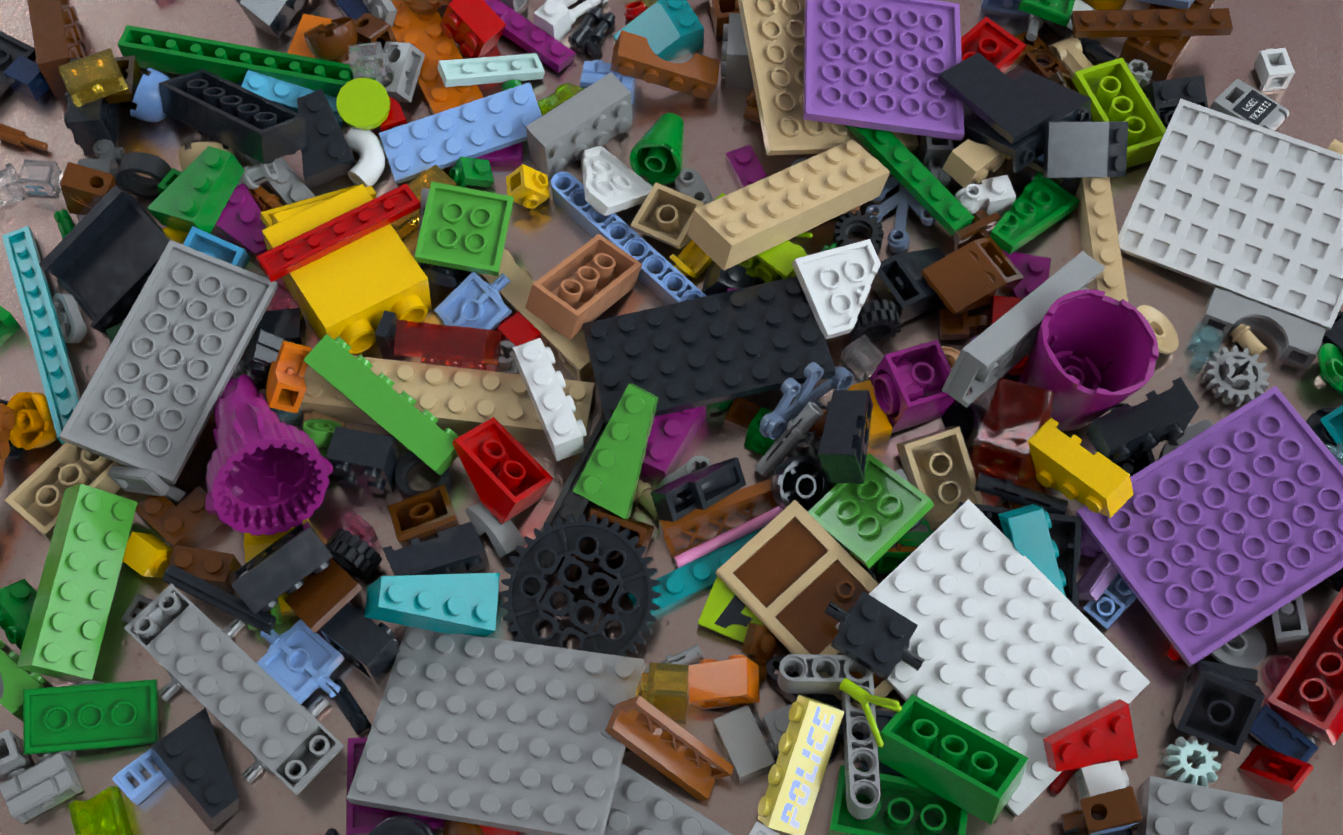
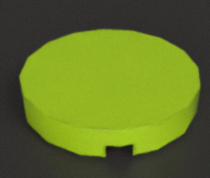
M356 78L348 81L340 89L336 107L341 119L349 127L371 130L379 127L387 119L390 110V98L385 87L378 81L371 78Z

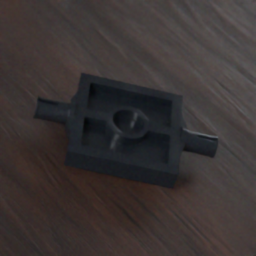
M864 591L859 596L855 605L849 608L848 611L830 601L824 613L840 622L838 633L830 645L831 647L884 680H887L894 667L901 661L916 669V671L920 669L925 659L908 650L910 639L918 626L916 623Z

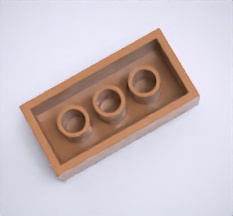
M597 234L532 284L525 308L571 340L583 330L582 325L584 323L594 321L634 288L642 263L600 234Z

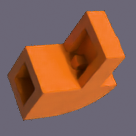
M287 341L282 342L276 361H272L267 379L266 398L270 408L298 414L307 389L304 375L308 365L303 360L312 351L311 347Z

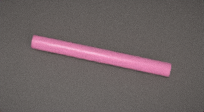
M778 506L673 557L677 567L680 568L766 526L783 509Z

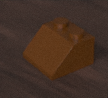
M444 484L388 505L397 540L403 548L410 546L409 540L419 537L420 542H424L437 537L436 532L460 525Z

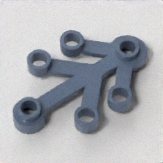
M892 176L886 181L881 195L873 200H883L886 193L900 185L899 192L880 205H870L866 212L870 214L877 212L878 214L875 217L878 218V223L884 215L897 207L894 230L888 234L887 241L888 247L892 252L903 253L910 246L909 234L905 231L908 207L921 218L922 224L926 226L935 224L937 220L933 216L925 218L924 216L931 214Z
M810 363L803 373L807 379L802 388L793 378H788L783 382L781 392L784 395L774 412L767 413L762 418L759 428L760 434L772 440L779 438L787 429V423L791 419H795L797 416L794 415H799L809 401L817 404L821 409L827 410V407L817 399L833 388L835 390H848L854 382V375L845 367L840 368L837 366L835 367V376L829 377L827 381L812 390L816 382L822 377L824 370L817 363ZM796 396V398L794 399L792 405H790V403H791L793 397Z

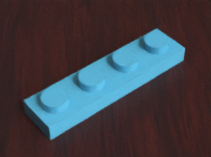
M250 70L247 71L241 87L298 113L297 98L315 92ZM325 94L339 127L342 128L344 121L341 119L336 107L337 98Z

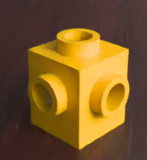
M522 164L506 177L507 195L513 196L514 202L533 210L550 198L548 175Z

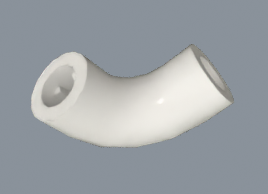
M351 128L345 140L349 148L359 155V160L348 171V176L355 185L373 186L385 169L386 153L382 141L370 130Z

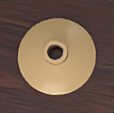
M1141 305L1136 308L1151 325L1158 342L1159 352L1163 354L1173 353L1178 348L1179 340L1177 332L1168 318L1159 310L1148 305Z

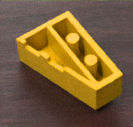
M1050 418L1028 440L1037 480L1043 486L1052 487L1061 492L1069 500H1076L1086 505L1092 512L1101 513L1111 518L1134 494L1130 474L1100 452L1093 455L1079 445L1082 439L1075 434L1069 438L1057 429L1059 423Z

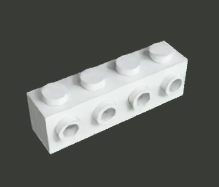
M541 338L513 347L517 368L556 461L584 452L583 437L587 436L586 429L582 420L576 421L573 412H576L574 401L571 395L565 396L562 388L566 387L561 371L555 372L552 364L555 363V358L550 346L545 348Z

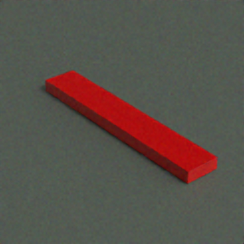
M407 184L401 185L256 256L257 263L270 282H273L420 209L421 203Z

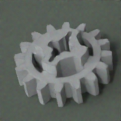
M1233 346L1229 352L1226 347H1223L1219 353L1214 352L1204 368L1206 373L1203 379L1210 381L1206 387L1207 390L1215 389V399L1223 396L1224 404L1227 405L1230 400H1233L1236 407H1239L1243 400L1246 404L1262 395L1269 386L1267 379L1270 373L1263 371L1267 364L1265 362H1257L1258 354L1252 357L1248 355V348H1245L1243 352H1239L1238 347Z

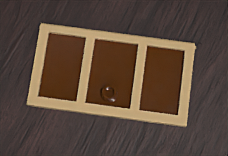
M796 500L788 505L715 572L791 654L844 655L830 646L838 633V629L835 626L839 621L824 613L830 601L848 611L849 608L855 605L863 591L869 594L879 585ZM826 671L818 672V675L822 678L832 677ZM854 671L849 673L852 677L856 679L863 678L862 674H860L859 672ZM873 673L874 695L887 697L894 688L886 680ZM834 695L841 701V695ZM858 701L851 702V705L856 709H863Z

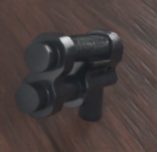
M598 6L590 8L576 31H573L568 37L569 44L576 50H579L582 55L588 51L594 60H600L603 57V53L596 45L603 41L604 33L615 25V15L612 12L603 14V10ZM593 23L598 24L596 28H591Z

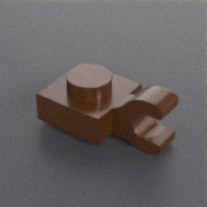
M939 310L940 340L969 339V332L980 335L989 327L987 315L968 316V311L953 315L950 310Z
M749 623L741 653L748 655L747 658L759 666V681L764 682L767 675L764 661H769L773 658L778 639L767 627Z

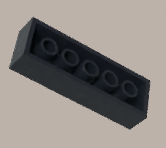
M200 69L159 83L163 113L240 151L242 154L258 160L260 163H272L275 159L285 155H293L298 150L307 147L304 116L212 72Z

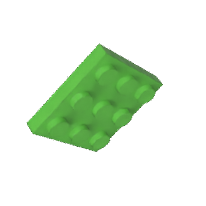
M431 181L414 259L416 262L499 276L514 197Z
M869 453L867 455L864 484L837 483L808 513L845 550L867 568H870L934 504L931 498Z

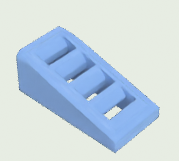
M151 749L124 767L112 778L126 796L137 805L167 780L162 772L157 771L151 764ZM144 769L152 775L147 780L140 773ZM134 778L140 783L136 788L130 783Z

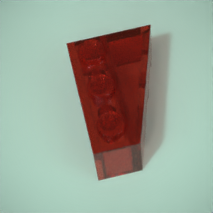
M397 320L394 354L421 357V363L438 365V359L445 360V366L462 367V362H468L470 369L486 370L487 365L498 366L502 331Z

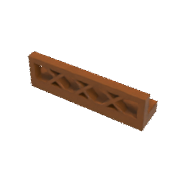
M767 479L735 491L707 509H695L675 522L659 520V531L672 562L674 561L673 557L710 540L698 535L701 527L711 525L718 528L716 534L718 536L722 531L733 529V527L726 525L730 516H741L746 518L745 522L757 517L753 515L757 506L768 503L771 510L778 507L772 495L771 480ZM679 535L691 539L688 547L675 551L671 538Z
M640 695L617 703L605 729V732L699 801L709 798L716 779L732 775L733 765Z

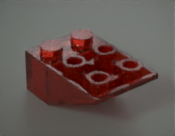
M1000 378L975 439L972 457L973 469L1020 483L1037 479L1028 440L1051 418L1055 392Z

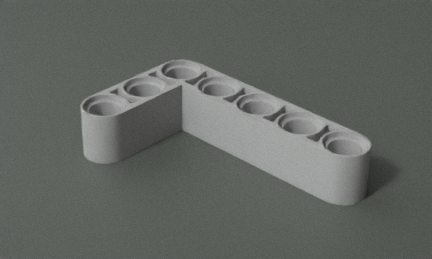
M787 655L780 662L777 683L781 690L790 694L841 695L842 710L845 711L842 725L846 805L849 813L855 818L868 819L876 811L880 800L878 746L863 709L853 707L851 702L856 700L839 689V686L844 678H848L869 694L874 695L873 672L846 655ZM790 670L796 671L800 676L792 678L787 676L785 672ZM826 671L832 677L822 678L818 675V672ZM854 671L859 672L860 674H862L863 678L856 679L852 677L849 673ZM869 703V707L876 722L875 704ZM862 732L866 735L867 739L858 740L852 733ZM864 763L869 768V771L860 772L854 767V764ZM860 794L866 795L871 800V803L867 805L861 804L855 796Z

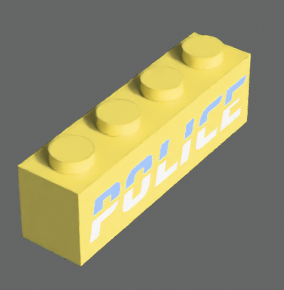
M798 695L796 702L791 705L789 710L790 722L786 733L780 738L778 745L779 755L776 764L771 767L768 774L769 786L766 795L760 799L758 804V820L768 828L792 835L805 834L845 711Z

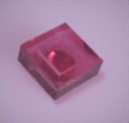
M352 509L343 517L348 527L346 530L350 531L353 535L359 536V539L368 543L367 545L371 546L378 539L374 528Z

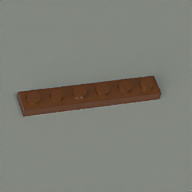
M1229 8L1073 11L1071 15L1074 38L1230 35L1233 30Z

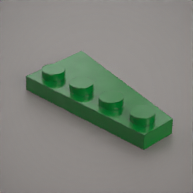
M1038 171L1033 181L1025 187L1022 195L1014 201L1011 209L1004 214L993 228L990 236L1001 249L1011 254L1077 209L1080 200L1051 179L1043 178V174Z

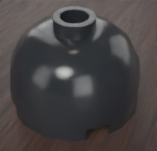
M793 456L783 460L775 469L771 478L773 498L782 509H785L796 500L808 512L828 493V487L831 488L832 483H828L825 472L820 470V461L808 456Z

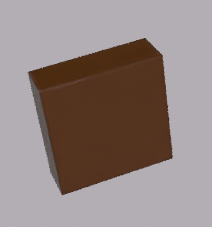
M736 398L724 418V423L747 433L749 424L762 406L743 398Z

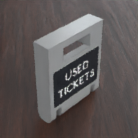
M1238 78L1213 101L1209 108L1276 131L1289 116L1287 108Z

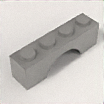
M1216 287L1206 303L1198 325L1199 329L1225 338L1235 328L1244 323L1246 327L1250 326L1251 329L1266 334L1275 343L1279 359L1308 369L1317 357L1326 330L1324 327Z

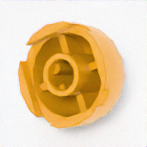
M18 392L11 397L6 406L15 410V426L11 430L9 440L15 447L24 448L25 450L41 449L58 439L44 393Z

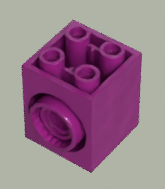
M938 339L884 355L869 380L874 387L876 401L880 409L887 415L893 428L891 433L941 418L955 400L949 394L942 391L951 372V367Z

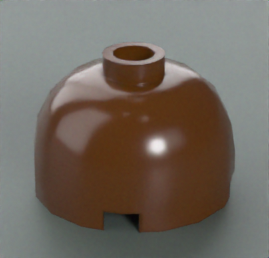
M350 16L333 19L331 24L325 26L322 23L304 33L305 42L311 53L318 59L328 61L333 60L339 63L347 61L349 59L348 54L354 51L358 43L357 29Z

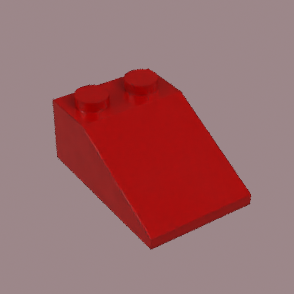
M987 16L961 37L962 61L979 52L1003 73L1009 69L1026 47L1023 42Z
M494 417L459 436L452 442L482 504L501 524H504L541 500L554 480Z

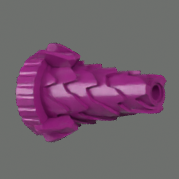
M243 374L239 378L230 380L222 395L218 397L214 408L216 429H213V434L218 449L214 450L212 459L208 462L206 483L208 493L205 508L209 514H217L219 520L242 533H251V535L259 536L261 534L273 535L277 532L288 531L290 528L302 524L305 519L314 514L315 509L319 508L324 500V495L330 482L328 475L333 472V466L325 457L321 456L313 439L309 438L307 433L299 431L297 427L287 425L285 421L281 423L279 416L271 411L265 395L259 394L251 377Z

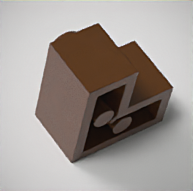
M200 486L194 489L177 506L165 496L148 495L136 506L135 510L141 520L173 549L175 545L196 548L223 523L218 519L217 514H209L205 508L207 492Z

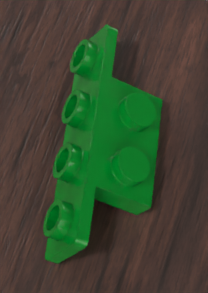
M25 578L0 589V626L5 631L9 642L16 644L20 650L22 649L37 594Z

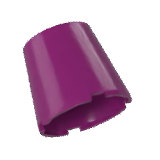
M1092 289L1077 290L1063 295L1046 312L1020 376L1019 390L1026 408L1040 422L1044 419L1049 420L1053 418L1059 423L1057 426L1059 430L1072 431L1088 426L1093 420L1101 417L1140 390L1151 379L1155 372L1156 359L1159 357L1155 333L1141 312L1124 299L1118 301L1105 296L1104 291Z

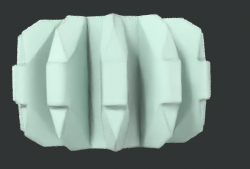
M1190 736L1188 740L1179 737L1175 741V745L1170 744L1166 748L1169 756L1164 757L1162 763L1171 767L1165 772L1166 776H1175L1177 778L1175 781L1208 787V783H1214L1218 779L1215 772L1221 769L1222 764L1212 760L1218 756V751L1209 752L1206 749L1209 746V742L1203 741L1199 745L1195 736ZM1187 759H1191L1193 762L1188 764ZM1194 763L1196 765L1195 769L1191 767V765Z

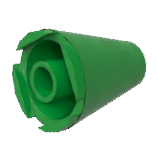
M674 113L661 115L632 148L629 157L630 166L637 175L641 176L642 174L649 178L648 182L652 184L656 182L661 185L672 183L682 170L684 122L681 117Z

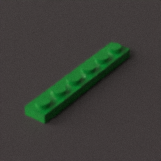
M845 125L951 236L972 222L974 216L891 131Z

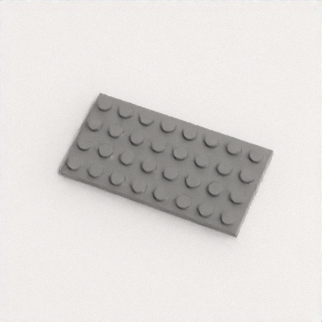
M170 240L59 436L60 439L128 467L151 469L163 481L175 485L215 408L218 397L222 395L278 288L277 282H270L268 278Z

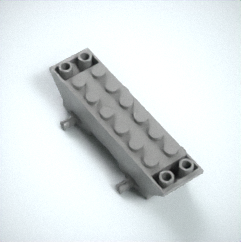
M171 583L124 627L167 670L169 677L172 679L158 694L168 702L180 688L190 692L251 751L256 761L241 774L250 784L266 770L275 774L291 791L298 795L345 747L316 718L330 703L322 695H319L308 708L301 706L234 642L232 638L246 626L241 620L235 618L224 629L217 627Z

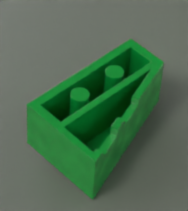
M208 146L147 209L161 225L187 233L190 232L193 226L210 234L245 170L231 152Z

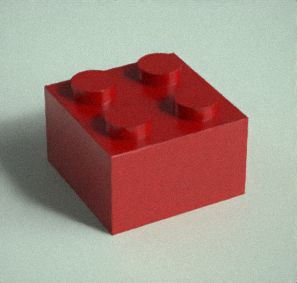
M484 0L451 1L440 23L445 36L453 39L467 58H480L497 45L507 25Z

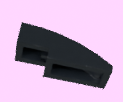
M734 457L682 476L650 493L658 519L675 522L695 509H707L744 487L746 482L739 458Z

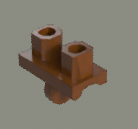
M983 209L974 213L971 225L964 227L951 236L955 241L954 251L974 240L990 236L991 231L1000 221L1001 216L997 212L989 215Z

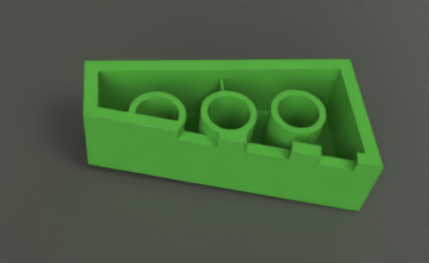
M633 383L628 384L573 492L624 519L630 517L659 397Z

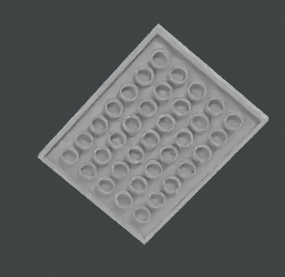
M407 627L399 647L400 652L396 656L347 795V800L350 804L537 835H604L626 747L605 732V729L616 704L639 695L646 667L645 660L465 634H444Z

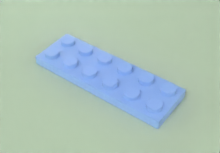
M529 82L380 132L379 135L395 182L400 184L453 166L460 156L476 158L526 141V126L542 117Z

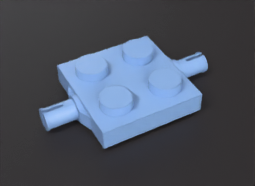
M472 272L434 310L443 320L446 330L435 339L440 347L444 348L456 337L470 350L474 351L513 312L503 302L499 294L511 282L505 274L501 273L492 284H489L476 272Z
M301 619L290 630L281 635L273 629L269 632L270 635L263 631L260 632V636L271 645L267 653L257 664L300 705L319 687L330 697L336 696L333 690L339 693L340 686L329 677L345 658L319 634L314 633Z

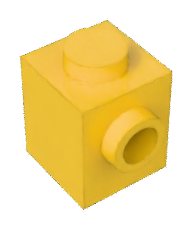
M132 532L127 541L123 562L142 576L163 578L173 548L153 534Z

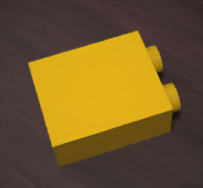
M361 184L262 230L267 251L373 200L364 185ZM391 224L281 277L320 340L326 334L334 340L339 336L352 347L348 351L351 354L362 353L376 342L375 332L384 310L396 314L401 329H409L422 322L428 311L432 309L428 278Z

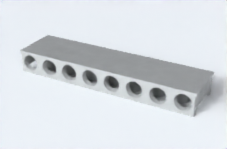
M1082 251L961 350L942 391L949 394L963 406L968 407L1030 353L1043 318L1050 306L1067 293L1087 289V285L1104 271L1105 266L1087 255L1086 252Z

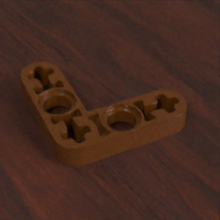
M1027 32L1015 36L1025 43L1026 47L1009 68L1025 62L1033 73L1047 79L1058 71L1070 75L1069 71L1038 35L1035 41L1027 40ZM1044 59L1048 61L1049 65L1041 66L1036 60Z

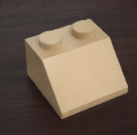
M656 182L632 221L630 228L680 249L692 240L687 236L694 209L705 204Z

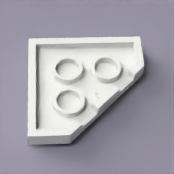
M597 146L584 150L581 164L585 201L592 205L596 212L607 216L644 203L653 188L649 183L604 147Z
M870 239L800 257L792 263L825 339L850 333L855 326L858 314L870 291L872 281L881 265Z

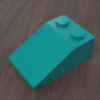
M659 0L621 29L647 38L652 51L658 57L668 62L704 48V27L687 0ZM619 30L616 34L613 35V39L615 42L621 30Z

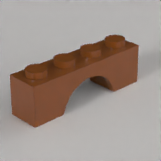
M621 30L614 44L610 71L708 100L717 86L720 60L695 53L690 60L684 63H671L661 59L652 51L647 38Z

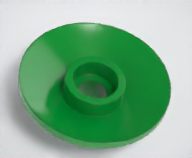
M1326 343L1320 346L1318 350L1319 374L1326 384H1330L1338 393L1343 395V356L1337 346Z

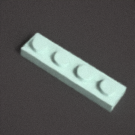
M537 53L439 61L437 68L445 87L501 83L509 80L543 79L545 73Z

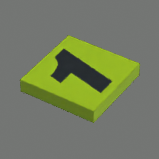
M717 576L697 625L744 644L749 623L761 626L764 624Z

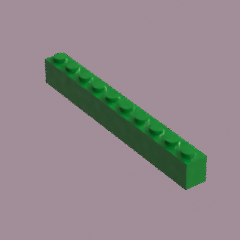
M126 25L117 44L123 57L135 56L139 67L152 68L181 75L205 69L235 84L239 81L243 83L247 71L250 70L313 91L322 89L324 94L337 98L340 89L348 81L356 78L375 79L373 68Z

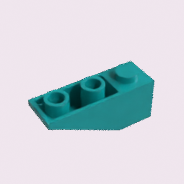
M1031 504L998 514L1003 534L1013 543L1014 548L1022 556H1026L1065 596L1063 587H1066V578L1063 571L1058 568L1056 558L1059 557V551L1055 541L1051 540L1049 528L1052 525L1048 512L1042 507Z

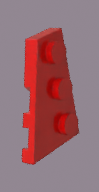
M1121 699L1043 739L1048 767L1056 772L1116 760L1125 761L1138 758L1129 704Z

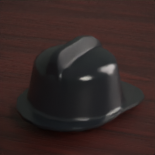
M954 400L941 416L945 427L960 426L967 450L975 443H980L993 437L990 429L991 419L989 412L984 407L973 402L968 407H965L957 400Z

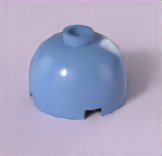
M148 68L149 76L143 74L133 98V102L137 103L136 110L131 109L130 114L132 117L143 121L159 122L167 116V114L163 113L159 83L170 78L157 70Z

